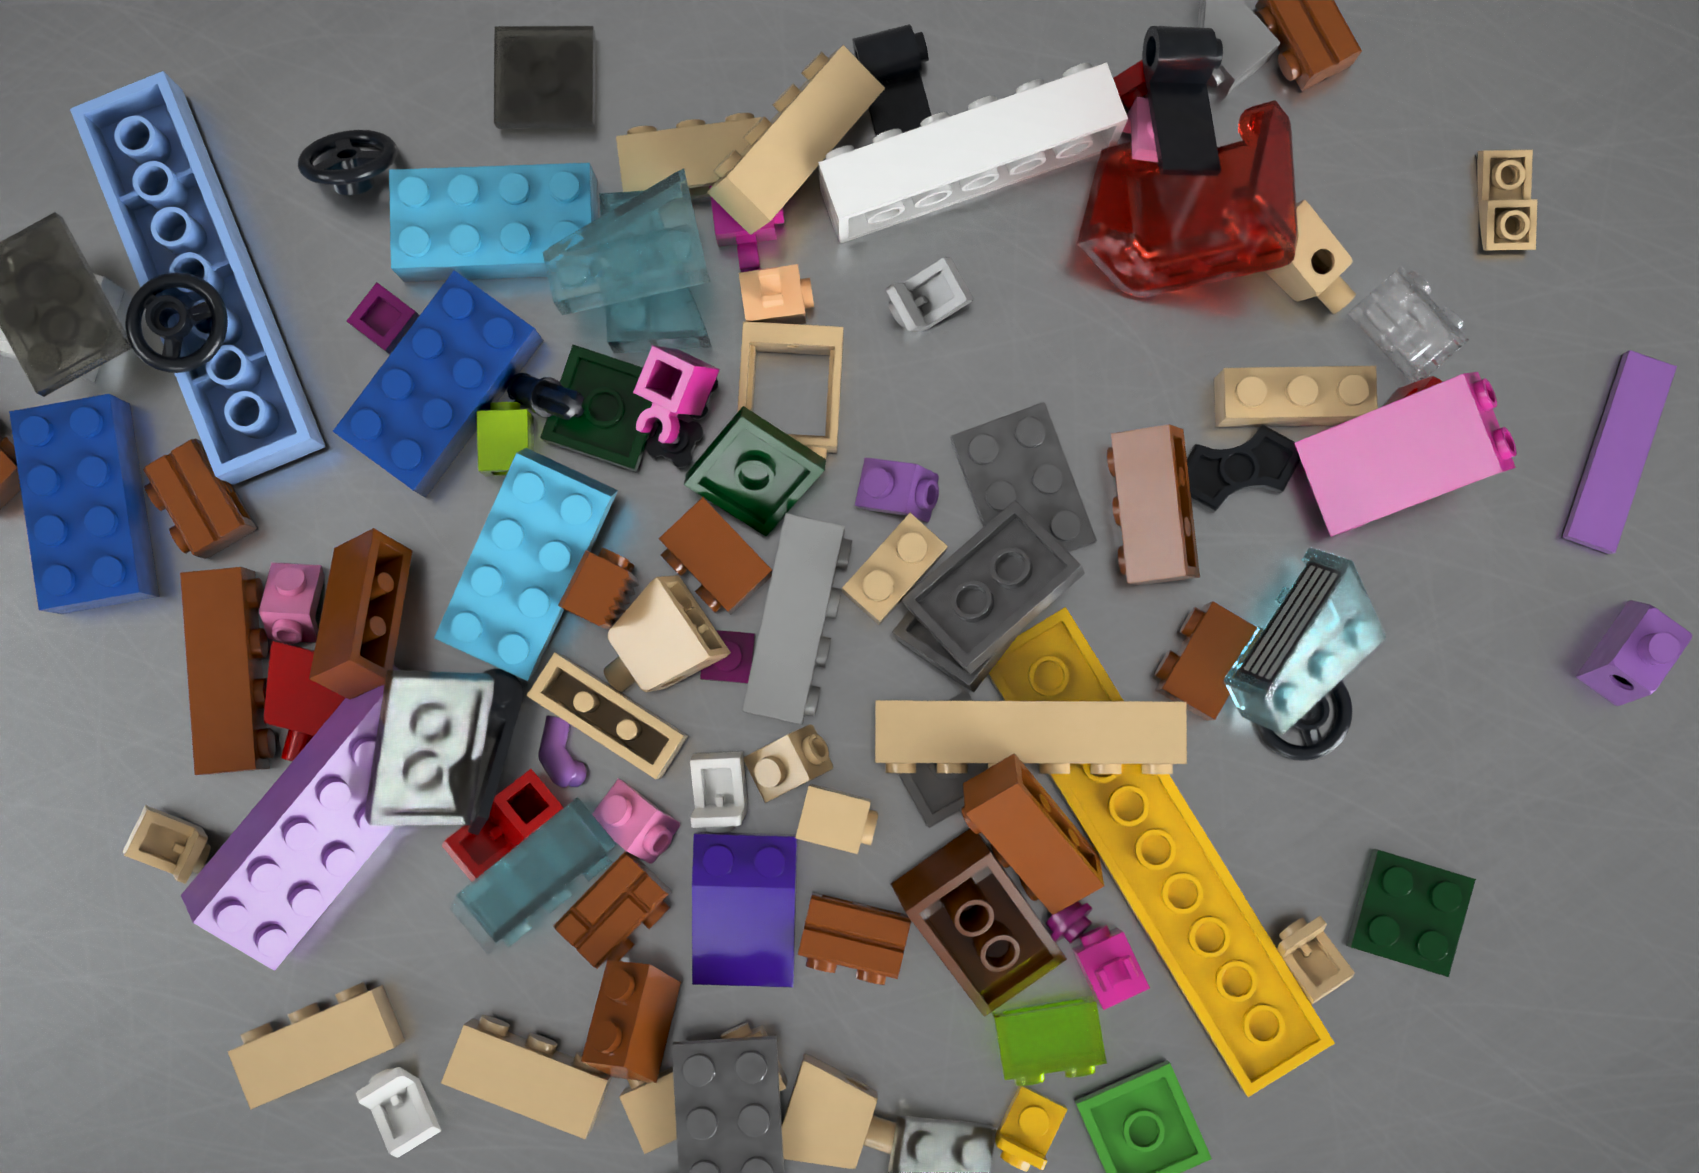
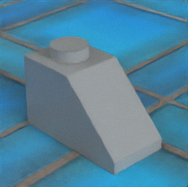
M1199 0L1197 27L1212 28L1216 38L1221 39L1223 44L1221 65L1218 69H1214L1207 83L1214 88L1218 86L1227 96L1272 58L1280 42L1244 0Z

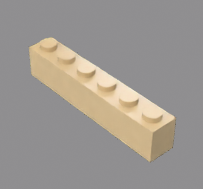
M876 700L875 763H885V773H916V763H937V773H967V763H988V768L1015 753L1022 763H1039V774H1070V764H1090V774H1122L1121 764H1142V774H1173V764H1187L1186 702Z

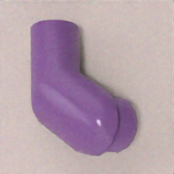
M547 715L538 752L539 761L552 782L562 788H566L568 785L570 787H579L585 781L587 771L585 764L573 760L565 748L570 724L559 717Z

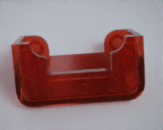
M1276 100L1252 106L1244 110L1240 115L1238 132L1243 140L1217 147L1221 172L1218 176L1160 175L1158 162L1132 159V141L1101 149L1077 244L1118 289L1131 296L1151 297L1281 268L1289 265L1294 260L1299 234L1292 129L1288 115Z

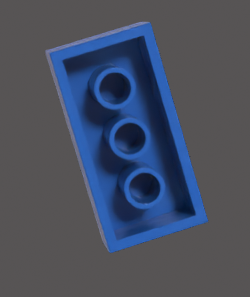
M454 270L334 428L333 432L410 489L426 498L476 432L477 411L490 410V403L499 401L507 390L510 379L515 374L520 373L544 340L534 327Z
M104 394L9 411L38 609L51 613L67 614L160 597L130 403L111 394Z

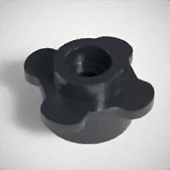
M657 419L658 427L655 434L646 441V450L652 457L663 456L667 460L672 461L678 468L690 465L695 443L703 437L701 425L696 421L687 423L678 419L680 424L678 443H661L658 439L663 425Z

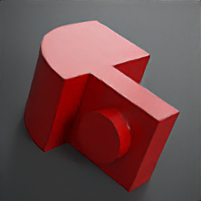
M529 769L494 797L489 818L478 835L468 832L470 820L448 837L441 846L469 880L475 884L504 860L511 858L557 817L564 807L535 772Z

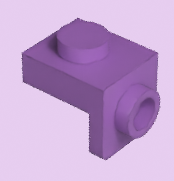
M865 457L854 506L869 511L905 516L911 513L919 521L929 522L932 509L935 507L939 497V476L937 473L914 463Z

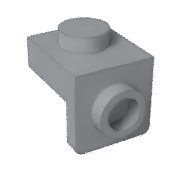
M943 257L906 282L893 283L886 288V292L891 299L889 309L894 319L902 327H906L908 331L928 330L974 300L951 257Z

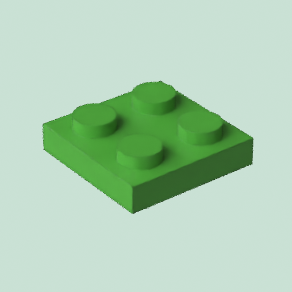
M1168 1060L1075 1100L1105 1173H1181L1212 1159L1171 1063Z

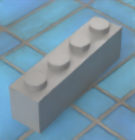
M785 513L742 712L803 725L805 715L815 716L821 687L812 686L815 667L825 668L831 638L822 636L826 617L836 619L842 589L833 587L837 568L847 569L853 541L844 539L845 526Z

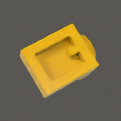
M1020 1083L994 1136L996 1146L1003 1150L1000 1158L1023 1171H1028L1030 1165L1043 1170L1048 1161L1045 1155L1068 1110L1067 1107Z

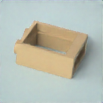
M743 321L738 411L744 406L753 412L757 352L829 355L825 436L788 435L825 459L827 453L837 454L844 339L843 327Z

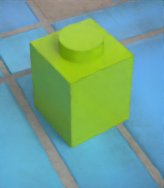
M493 402L490 403V410L477 411L478 471L485 477L506 476L517 452L525 448L534 451L533 415L527 409H520V403Z

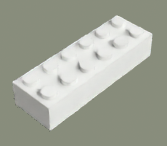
M1089 62L1082 63L1066 70L1063 73V78L1045 84L1043 79L1032 80L1019 86L1015 90L1016 94L997 100L996 96L983 97L968 106V111L951 117L948 112L937 113L924 119L920 123L921 127L904 133H902L901 129L888 130L874 137L873 144L854 149L852 145H847L825 155L826 160L818 162L820 191L839 244L1115 149L1128 117L1108 63L1106 62L1092 67Z

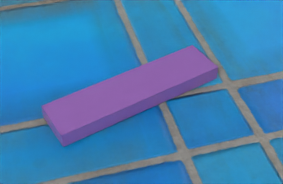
M1631 350L1623 353L1562 538L1607 554L1616 553L1677 366Z

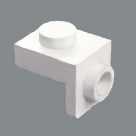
M743 751L693 754L690 759L695 809L690 816L691 827L706 828V831L710 833H724L735 829L736 826H740L749 809Z
M401 1067L386 1069L375 1074L369 1080L368 1085L355 1093L359 1103L371 1109L388 1153L397 1158L441 1131L420 1079Z

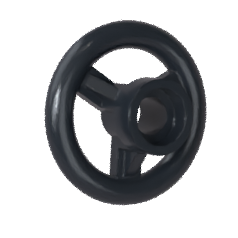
M371 130L342 131L322 137L308 145L298 158V169L306 179L312 182L334 185L335 191L338 194L347 196L358 195L370 190L374 186L373 177L384 172L393 164L397 156V146L389 136ZM352 145H372L382 149V151H363L358 147H352ZM337 149L331 158L315 166L313 165V162L319 156Z
M180 272L159 275L141 286L129 303L125 320L127 338L136 355L147 365L169 373H183L195 370L210 361L221 348L228 327L227 310L217 290L198 276ZM170 288H186L199 294L205 302L190 308L176 297L170 295L157 297L156 295ZM145 308L147 326L152 332L165 339L162 355L154 351L147 344L143 336L141 322ZM179 313L178 324L169 328V318L173 314ZM212 318V327L206 342L194 353L180 357L183 337L190 333L193 325Z
M1292 661L1284 663L1270 683L1260 682L1253 699L1252 715L1259 736L1271 750L1288 759L1308 761L1329 754L1344 740L1352 721V702L1345 684L1332 670L1311 661ZM1303 675L1317 679L1310 689L1298 691L1288 700L1270 697L1276 686L1290 677ZM1331 690L1337 704V718L1331 732L1322 739L1318 728L1324 725L1329 717V703L1324 696ZM1302 701H1306L1311 706V715L1306 720L1300 718L1297 713V707ZM1267 712L1286 715L1293 726L1301 729L1306 746L1294 745L1280 738L1271 727Z

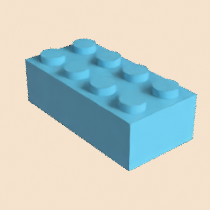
M590 163L389 170L391 269L403 282L445 281L454 270L467 280L600 275L599 234L564 255H561L556 247V244L598 220L597 178Z
M528 448L517 452L434 639L528 681L538 669L564 611L558 605L585 551L591 552L618 490Z

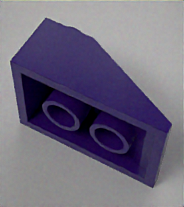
M694 833L692 867L693 985L794 987L798 839L795 838L796 834Z

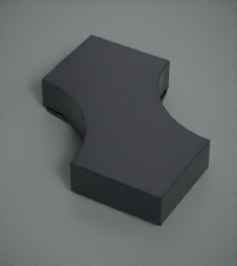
M1262 425L1249 441L1234 448L1219 450L1195 444L1187 456L1191 501L1214 513L1229 495L1242 489L1265 488L1282 493L1301 460L1294 444L1295 442Z

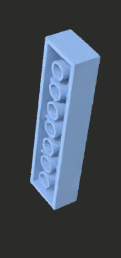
M161 71L70 108L140 287L162 274L174 272L188 273L210 283L217 290L225 304L228 327L225 340L217 354L206 364L195 370L175 373L215 477L235 485L325 448L326 446L183 90L164 71ZM170 288L156 295L157 297L163 295L176 297L190 308L205 302L199 294L186 288ZM179 313L173 314L169 318V328L178 324ZM212 318L193 325L190 333L183 337L180 357L194 353L206 342L211 331ZM160 337V338H161V341H162V343H163V346H164V340H165V339L162 338V337Z

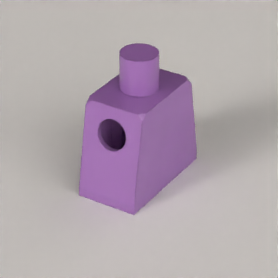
M1629 600L1575 677L1615 706L1649 696L1657 690L1691 641L1693 635L1654 606ZM1613 675L1621 676L1623 680L1619 682Z

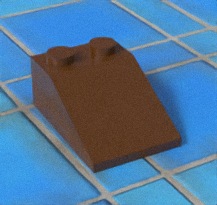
M970 828L891 883L905 913L984 1017L1067 960L1062 950L1053 941L1048 930L981 835L975 834Z

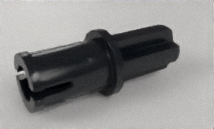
M518 373L508 383V397L511 400H515L514 402L520 403V405L530 407L535 414L541 417L554 415L570 420L573 416L580 418L585 411L581 406L584 400L582 394L563 387L558 380L552 377L539 379L530 376L528 373Z

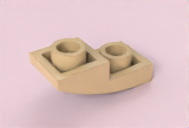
M1533 150L1478 151V208L1484 251L1536 250L1538 199H1531Z

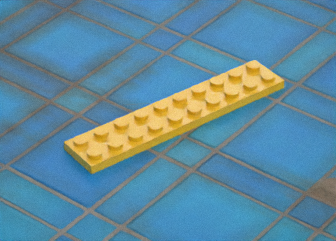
M1066 607L1018 635L988 673L1004 701H1124ZM1070 764V774H1049L1247 1097H1250L1335 1044L1169 774H1142V764H1121L1122 774H1090V764Z

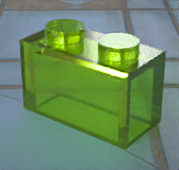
M1091 996L991 1012L1001 1073L1004 1080L1014 1079L1016 1086H1027L1044 1082V1074L1064 1071L1067 1078L1088 1076L1095 1073V1065L1107 1064L1097 1002Z

